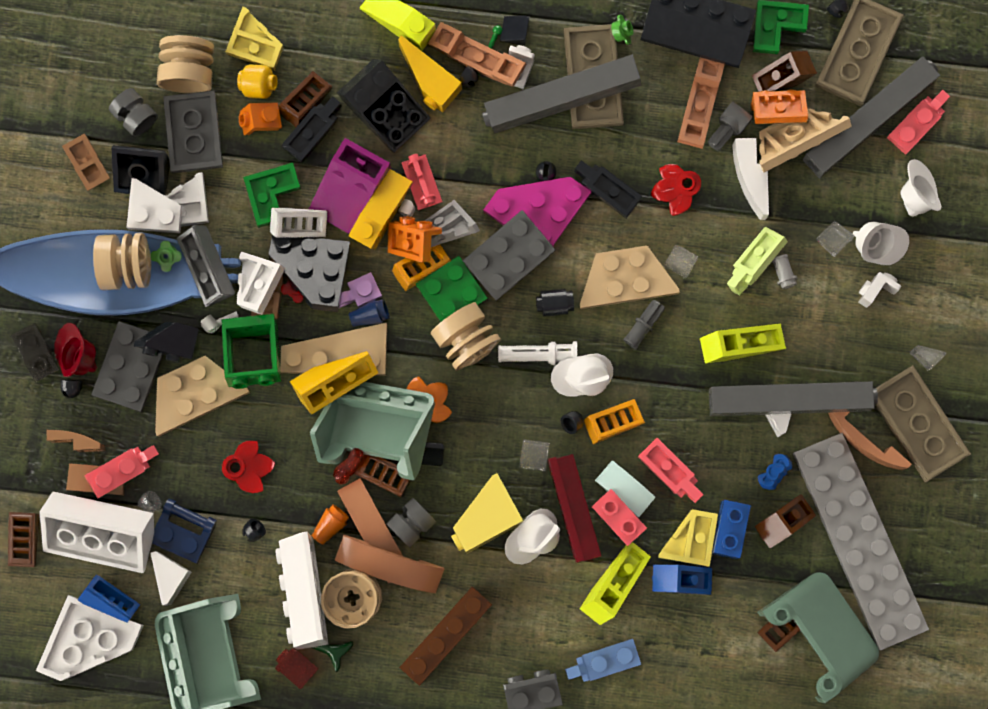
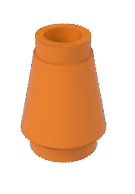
M333 504L330 508L325 509L311 536L317 542L324 545L347 525L346 521L349 519V516Z

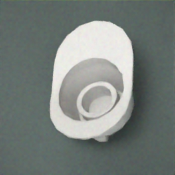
M910 160L908 163L909 179L901 190V197L908 214L914 217L931 209L935 211L941 210L942 206L931 172L919 160Z
M868 222L860 231L853 232V235L856 237V247L861 253L863 260L867 262L892 265L898 262L908 250L909 235L906 230L898 226Z
M588 354L560 361L554 367L551 373V383L559 394L565 396H595L600 394L610 383L613 377V366L611 361L601 354Z
M538 509L528 515L506 540L505 554L508 560L514 564H526L537 558L540 554L551 552L557 546L560 537V528L557 525L555 515L548 509Z

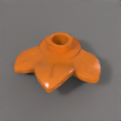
M415 377L407 386L408 390L425 392L433 396L435 406L431 422H443L452 414V411L443 404L448 395V387L445 383L436 382L426 386L420 377Z

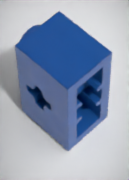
M728 500L721 502L712 554L732 559L741 558L751 505Z

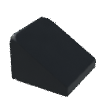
M504 16L500 42L525 46L530 17Z
M426 442L422 465L442 466L444 445L442 443Z

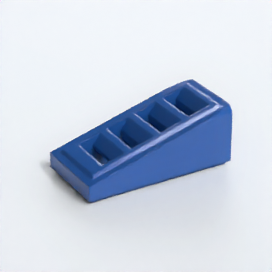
M97 574L78 599L80 603L128 623L140 606L135 600Z

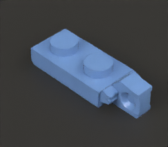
M630 639L583 654L582 657L576 658L578 665L567 668L565 671L568 679L582 676L583 682L641 665L634 640Z

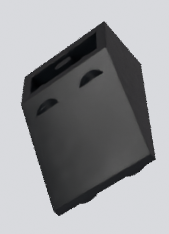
M379 59L370 61L337 92L353 113L393 153L431 119L386 64Z

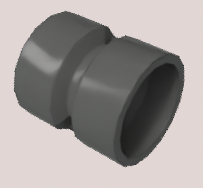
M129 88L120 93L111 102L108 110L119 122L124 121V128L133 137H138L153 126L158 118V114L148 104H143V98L133 88Z
M414 498L402 508V514L396 513L386 523L409 548L420 539L421 531L427 532L436 523L433 517Z

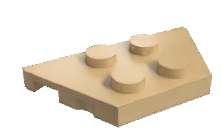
M807 108V122L774 123L759 131L761 142L760 166L762 171L765 173L852 127L850 118L843 116L840 120L833 119L831 113L816 112L813 109Z
M648 246L596 253L579 306L580 309L678 295L680 291Z
M203 356L157 378L155 433L160 437L249 394L250 391L248 388L235 389L228 387L224 370L208 357Z

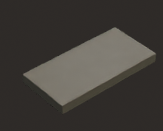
M854 0L815 86L862 107L904 15L872 0Z
M612 24L564 28L567 76L618 59L616 40L611 29ZM621 93L570 109L572 129L621 126L624 124Z
M913 365L876 388L878 403L874 405L924 482L931 480L971 455Z

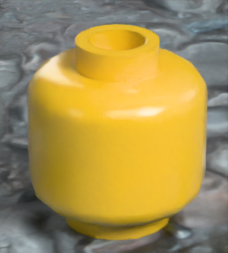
M249 64L239 72L237 85L245 97L267 99L271 96L273 90H276L278 79L269 66Z

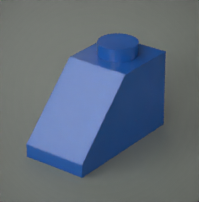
M653 565L652 591L711 595L712 568L685 565Z

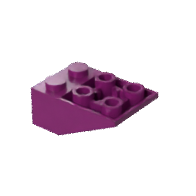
M344 138L329 164L309 210H326L327 222L349 234L360 213L391 169L390 163Z

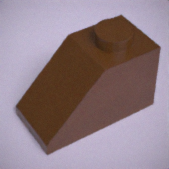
M807 50L793 51L752 75L758 92L764 90L770 92L785 91L801 84L816 75L817 72Z
M800 494L754 527L761 539L765 541L769 548H772L804 526L816 514L802 494Z

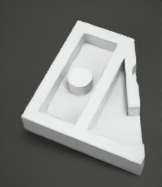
M202 172L197 173L193 179L184 185L180 184L170 194L166 195V197L183 207L181 227L209 223L204 174Z
M132 178L127 228L129 230L180 233L183 207L139 180Z
M241 252L239 260L242 261V273L238 274L239 291L237 292V304L243 309L262 315L285 268L281 264Z

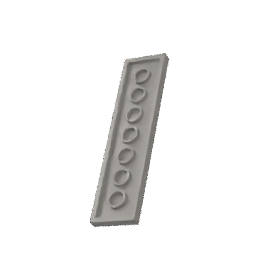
M843 433L794 452V459L878 649L883 650L929 630Z

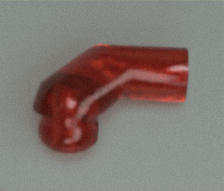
M353 448L348 458L334 469L333 476L336 483L343 485L349 481V477L355 473L364 456L362 450Z

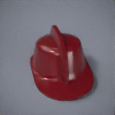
M65 324L56 336L54 350L63 376L70 377L73 374L84 375L88 372H95L97 370L95 346L82 337L75 324Z

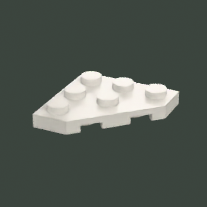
M68 595L36 671L59 681L66 680L133 651L144 625L132 620L126 623L80 603L78 598Z

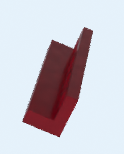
M574 455L549 458L547 462L575 564L601 557Z

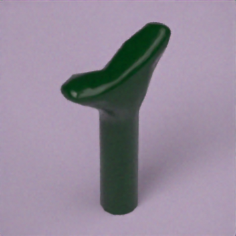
M353 641L340 645L328 644L310 648L327 654L332 661L335 672H338L341 667V657L353 647Z

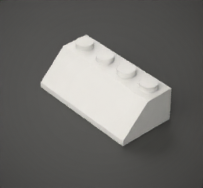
M58 492L51 493L40 510L43 552L139 573L145 572L154 536V513Z
M308 531L279 540L280 548L276 549L278 565L282 564L283 574L279 575L280 587L282 591L286 590L287 601H283V610L285 617L290 618L291 625L290 628H287L288 643L293 644L296 650L328 645L325 616L321 607V588L314 539Z

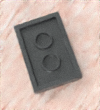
M215 90L163 96L171 173L223 168Z
M521 210L466 257L463 262L497 301L552 255L556 249L527 214Z
M118 322L91 394L92 396L143 413L164 356L159 353L158 357L145 355L142 353L143 349L134 347V342L149 331Z

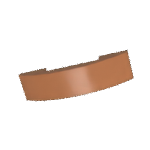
M440 22L428 42L431 47L466 67L468 65L476 72L513 87L527 65L525 62L505 52L501 54L464 36L461 31Z
M700 57L677 142L703 149L725 64Z
M849 412L828 413L839 433H843L845 440L867 458L893 469L905 470L910 467L911 463L892 446L882 452L845 419Z
M361 478L338 490L337 492L363 540L368 542L370 546L403 556Z
M343 535L335 557V561L367 575L430 593H436L444 572V567L420 559L416 561L370 546L368 542L347 535Z

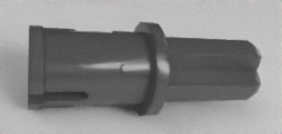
M656 300L651 301L641 317L635 319V325L623 341L637 350L647 333L653 331L652 326L663 313L665 307Z

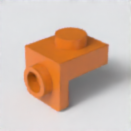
M249 103L239 114V124L243 129V134L250 135L254 131H278L281 129L282 124L278 103Z

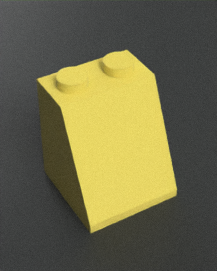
M497 473L492 475L453 527L455 534L451 537L459 551L464 549L466 554L516 528L523 522Z

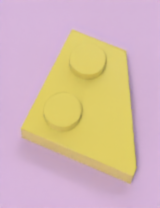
M242 7L225 52L227 55L256 65L269 66L275 71L284 47L247 8Z
M692 509L663 547L658 558L710 567L718 514Z

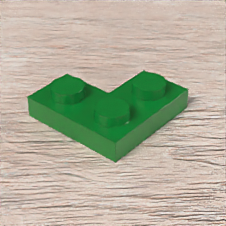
M758 0L752 52L778 55L781 30L806 32L809 5Z
M293 163L243 177L258 228L270 225L271 209L280 208L276 196L301 189Z

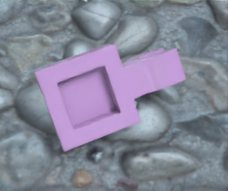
M371 272L347 283L350 290L342 292L339 308L354 301L358 308L374 299L382 298V294Z

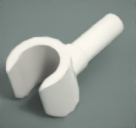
M404 199L398 212L403 216L412 217L415 206L412 201Z
M233 312L215 320L212 315H208L201 320V326L207 333L212 334L222 325L221 319L238 318L239 316L237 312Z

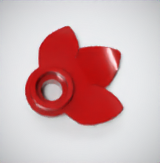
M665 165L659 169L663 179L653 187L651 196L656 200L669 202L672 216L680 215L691 207L693 196L701 189V178L697 173L684 171L678 165ZM686 179L692 180V186L689 188L684 187Z
M257 441L241 443L237 447L235 454L228 456L222 464L224 476L229 480L236 481L241 490L249 493L262 492L263 484L261 477L269 474L275 467V462L268 456L257 454ZM234 463H239L240 470L236 473L232 472L231 466Z

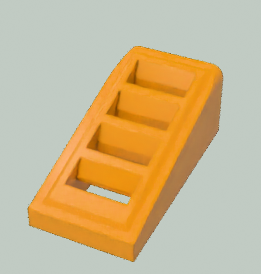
M440 244L431 247V251L434 252L440 262L436 263L431 256L428 262L429 268L426 267L424 262L404 258L394 264L392 272L405 291L413 288L417 282L451 261ZM414 262L421 271L420 273H417L412 264ZM405 268L407 269V271H408V273L410 274L411 278L408 276V274H407L406 271L404 270Z
M635 399L589 415L584 419L585 427L593 444L645 423ZM627 408L633 420L630 423L624 411ZM617 412L623 424L622 426L619 425L615 416ZM607 416L613 428L611 430L609 429L607 422L605 420V417ZM596 421H598V423H599V425H600V428H601V430H602L603 433H601V431H600V429H599V426H598V424H597Z

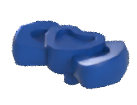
M783 454L775 455L773 464L767 467L766 473L758 475V482L763 489H776L777 484L781 482L787 471L792 469V462L788 456Z

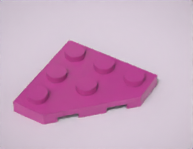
M571 177L501 188L496 191L483 209V212L504 226L523 210L554 246L588 199L591 191Z

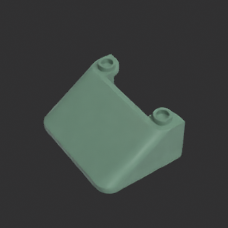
M368 382L360 384L326 405L311 429L310 435L317 461L325 464H339L343 461L346 451L399 461L397 464L399 476L404 479L415 480L421 468L435 402L433 396L425 392Z
M818 572L810 575L757 611L759 616H765L771 624L777 626L784 625L793 619L819 656L828 672L817 681L816 690L818 695L815 698L818 702L826 703L838 695L875 664L879 658L877 645L833 581L824 573Z
M238 594L202 600L161 612L156 616L155 630L172 709H224L261 700L256 681L251 679L241 680L228 623V620L236 618L241 613Z

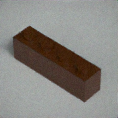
M471 587L399 668L420 686L489 610L492 604L475 588Z

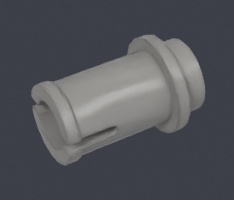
M784 254L775 257L772 263L779 279L777 284L781 285L782 289H788L797 285L796 280L798 278L796 275H793L788 255Z

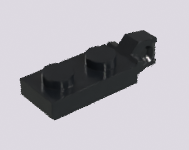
M332 96L325 106L321 104L317 107L314 106L281 146L303 163L338 120V117L335 115L342 107L341 102Z
M581 160L575 167L574 172L583 178L581 184L626 219L643 198L603 166L599 167L595 164L591 168Z

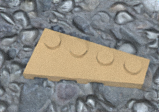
M387 323L281 346L280 371L281 373L303 374L313 367L367 351L378 371V374L375 376H386Z

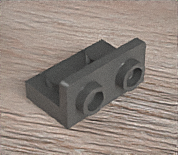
M549 669L533 672L534 678L524 680L523 675L507 678L508 683L503 684L508 709H547L563 705L556 673L550 674Z

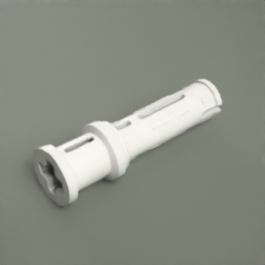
M573 341L572 344H556L551 342L548 343V346H498L499 362L548 361V364L555 365L562 360L577 357V341Z

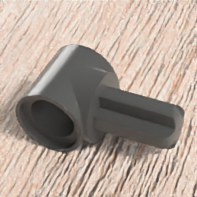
M733 101L719 118L720 127L710 137L708 144L717 151L721 150L731 136L740 135L754 117Z

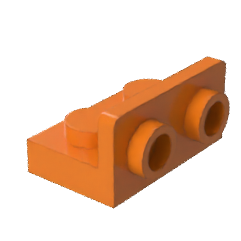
M764 90L753 92L751 110L754 111L755 124L807 122L808 110L805 90L772 92Z
M399 217V221L389 222L388 253L422 263L429 262L431 259V236L442 234V228L433 226V222L430 221L417 222L414 217Z

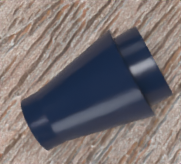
M374 299L355 311L349 312V318L353 327L383 324L384 320L390 319L384 299Z

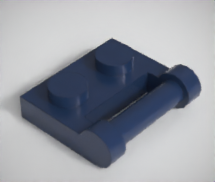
M169 498L154 528L152 543L198 564L215 529L217 520L212 517L205 518L177 505V501ZM173 514L202 527L203 532L201 536L169 522L171 515Z

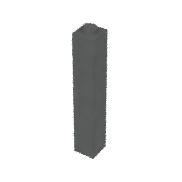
M632 54L484 103L486 112H483L482 115L486 127L491 126L494 133H498L642 86L641 78Z
M922 56L849 117L852 127L812 148L806 153L803 161L820 179L929 88L940 76L936 65Z
M873 381L717 386L709 389L710 416L862 412L874 409V404L878 403V392L876 388H873Z

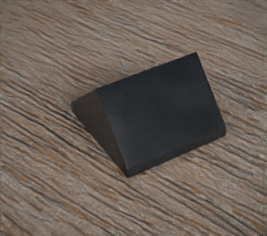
M112 146L113 188L115 193L130 194L131 180L134 178L166 196L170 161L165 151Z

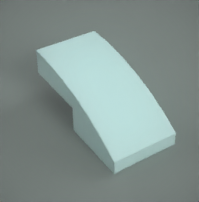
M611 461L595 480L607 492L612 489L637 517H640L655 499L652 493L614 461Z

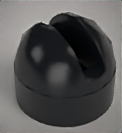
M834 0L826 10L833 17L841 18L843 15L840 10L847 13L849 6L846 0Z
M467 65L458 80L462 82V87L472 88L475 86L474 82H478V74Z
M549 161L539 163L536 167L537 179L540 182L554 180L556 177L555 165ZM544 166H549L548 177H543Z
M62 379L60 382L61 393L67 398L77 397L82 389V380Z
M577 411L568 412L561 417V426L569 434H575L584 425L583 416Z
M251 518L242 529L243 537L246 535L249 538L247 540L249 542L258 541L266 534L264 525L255 518Z

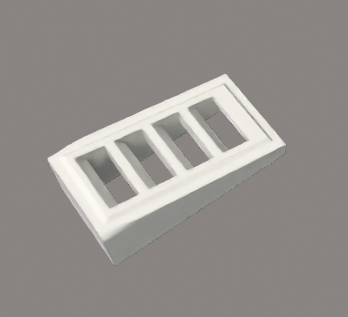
M271 209L270 233L276 238L326 237V210ZM283 217H284V228H282V219H283ZM292 217H295L294 229L291 228ZM303 217H306L305 229H302ZM313 217H317L316 230H312Z

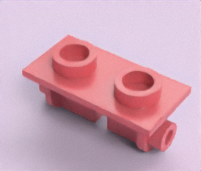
M413 154L408 157L409 160L401 162L406 178L413 182L410 189L418 211L442 203L426 154L422 156Z
M612 489L592 506L627 546L647 529Z

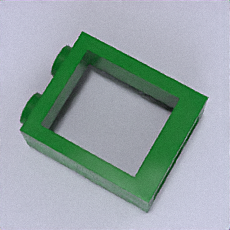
M274 314L221 319L224 375L228 387L244 389L248 385L271 386L275 382H281L278 326ZM270 334L272 369L235 373L233 338Z

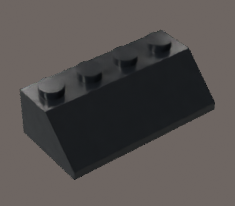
M651 0L640 40L739 68L756 10L724 0Z

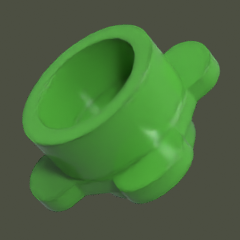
M618 15V21L613 22L611 26L612 34L617 42L625 41L629 45L631 44L630 36L633 35V26L629 20H624L623 15Z
M162 241L160 248L157 251L151 252V260L157 262L164 272H169L172 269V265L182 259L181 252L177 251L169 241Z

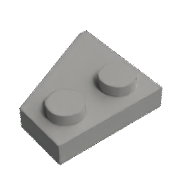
M455 200L424 220L433 222L435 227L442 228V234L431 236V247L480 231L474 220Z

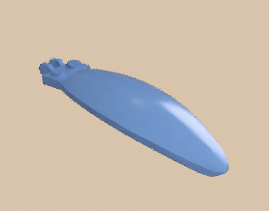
M126 230L73 231L32 238L0 248V286L24 298L62 310L93 315H129L159 310L181 303L192 297L202 298L178 241L159 235L144 233L148 241L150 254L160 248L162 241H169L177 251L181 252L182 259L179 262H175L169 272L162 271L161 266L151 260V277L147 288H139L136 284L134 289H129L123 279L122 287L119 290H100L97 285L93 263L94 242L98 235L115 234L118 236L120 243H122L124 234L129 233L133 237L135 233L143 232ZM214 244L224 268H238L241 266V260L238 258H221V246ZM227 274L231 284L238 283L237 274Z

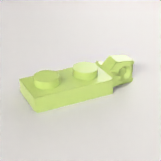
M764 227L733 265L735 267L732 273L733 276L727 283L731 291L740 296L748 287V284L751 286L788 242L786 238Z

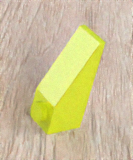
M365 0L360 6V10L398 37L402 35L421 51L424 50L436 31L433 21L399 0Z
M781 323L720 330L700 338L705 364L786 349Z
M633 542L628 546L626 545L592 588L580 610L599 625L615 617L651 556Z

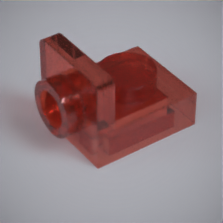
M286 648L275 660L279 663L275 669L286 676L300 690L319 670L317 666L295 648H292L290 651Z

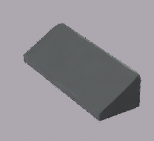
M194 225L180 235L177 241L205 307L212 306L233 296L235 291L206 226Z

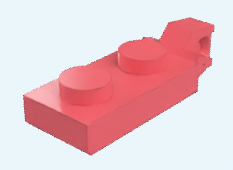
M944 90L933 100L927 96L888 135L887 139L906 155L940 120L941 115L945 112L941 106L950 96Z
M658 438L638 456L680 498L686 494L696 503L704 495L695 486L698 482L694 477L695 474Z
M154 445L142 452L139 447L131 448L84 476L98 499L145 472L150 467L147 461L159 453Z

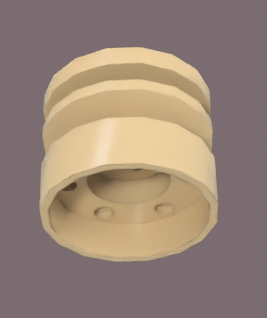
M183 35L167 36L160 40L159 48L161 51L159 59L164 64L158 66V87L184 94L205 92L212 89L213 72L207 67L213 63L214 45L212 42L199 37Z
M129 233L124 234L122 243H120L118 236L115 234L98 235L95 238L93 263L97 285L100 290H119L122 287L123 279L129 289H134L136 284L139 288H147L149 286L151 254L144 233H135L133 237Z
M476 302L457 310L430 332L440 348L453 345V348L447 353L446 357L448 360L458 357L452 363L456 371L477 363L486 357L501 341L498 334L487 337L493 331L492 325L479 329L478 326L485 319V315Z
M348 569L331 577L324 585L321 594V607L326 618L334 625L343 628H357L367 623L379 611L382 603V589L377 579L355 569ZM351 590H353L354 594H359L360 596L356 600V604H354L353 600L348 601L347 596L351 594Z

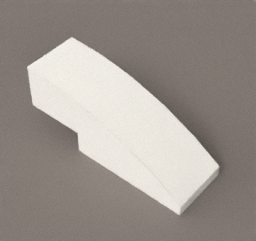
M735 138L732 145L733 157L741 188L758 218L766 220L769 215L768 171L764 173L760 164H757L756 138Z

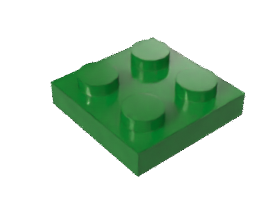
M460 256L416 283L420 293L440 322L468 304L476 302L480 306L488 300Z

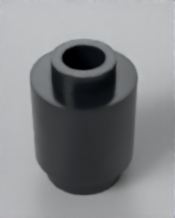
M565 288L540 291V296L536 297L537 312H542L543 317L567 315L568 312L574 311L573 291H566Z

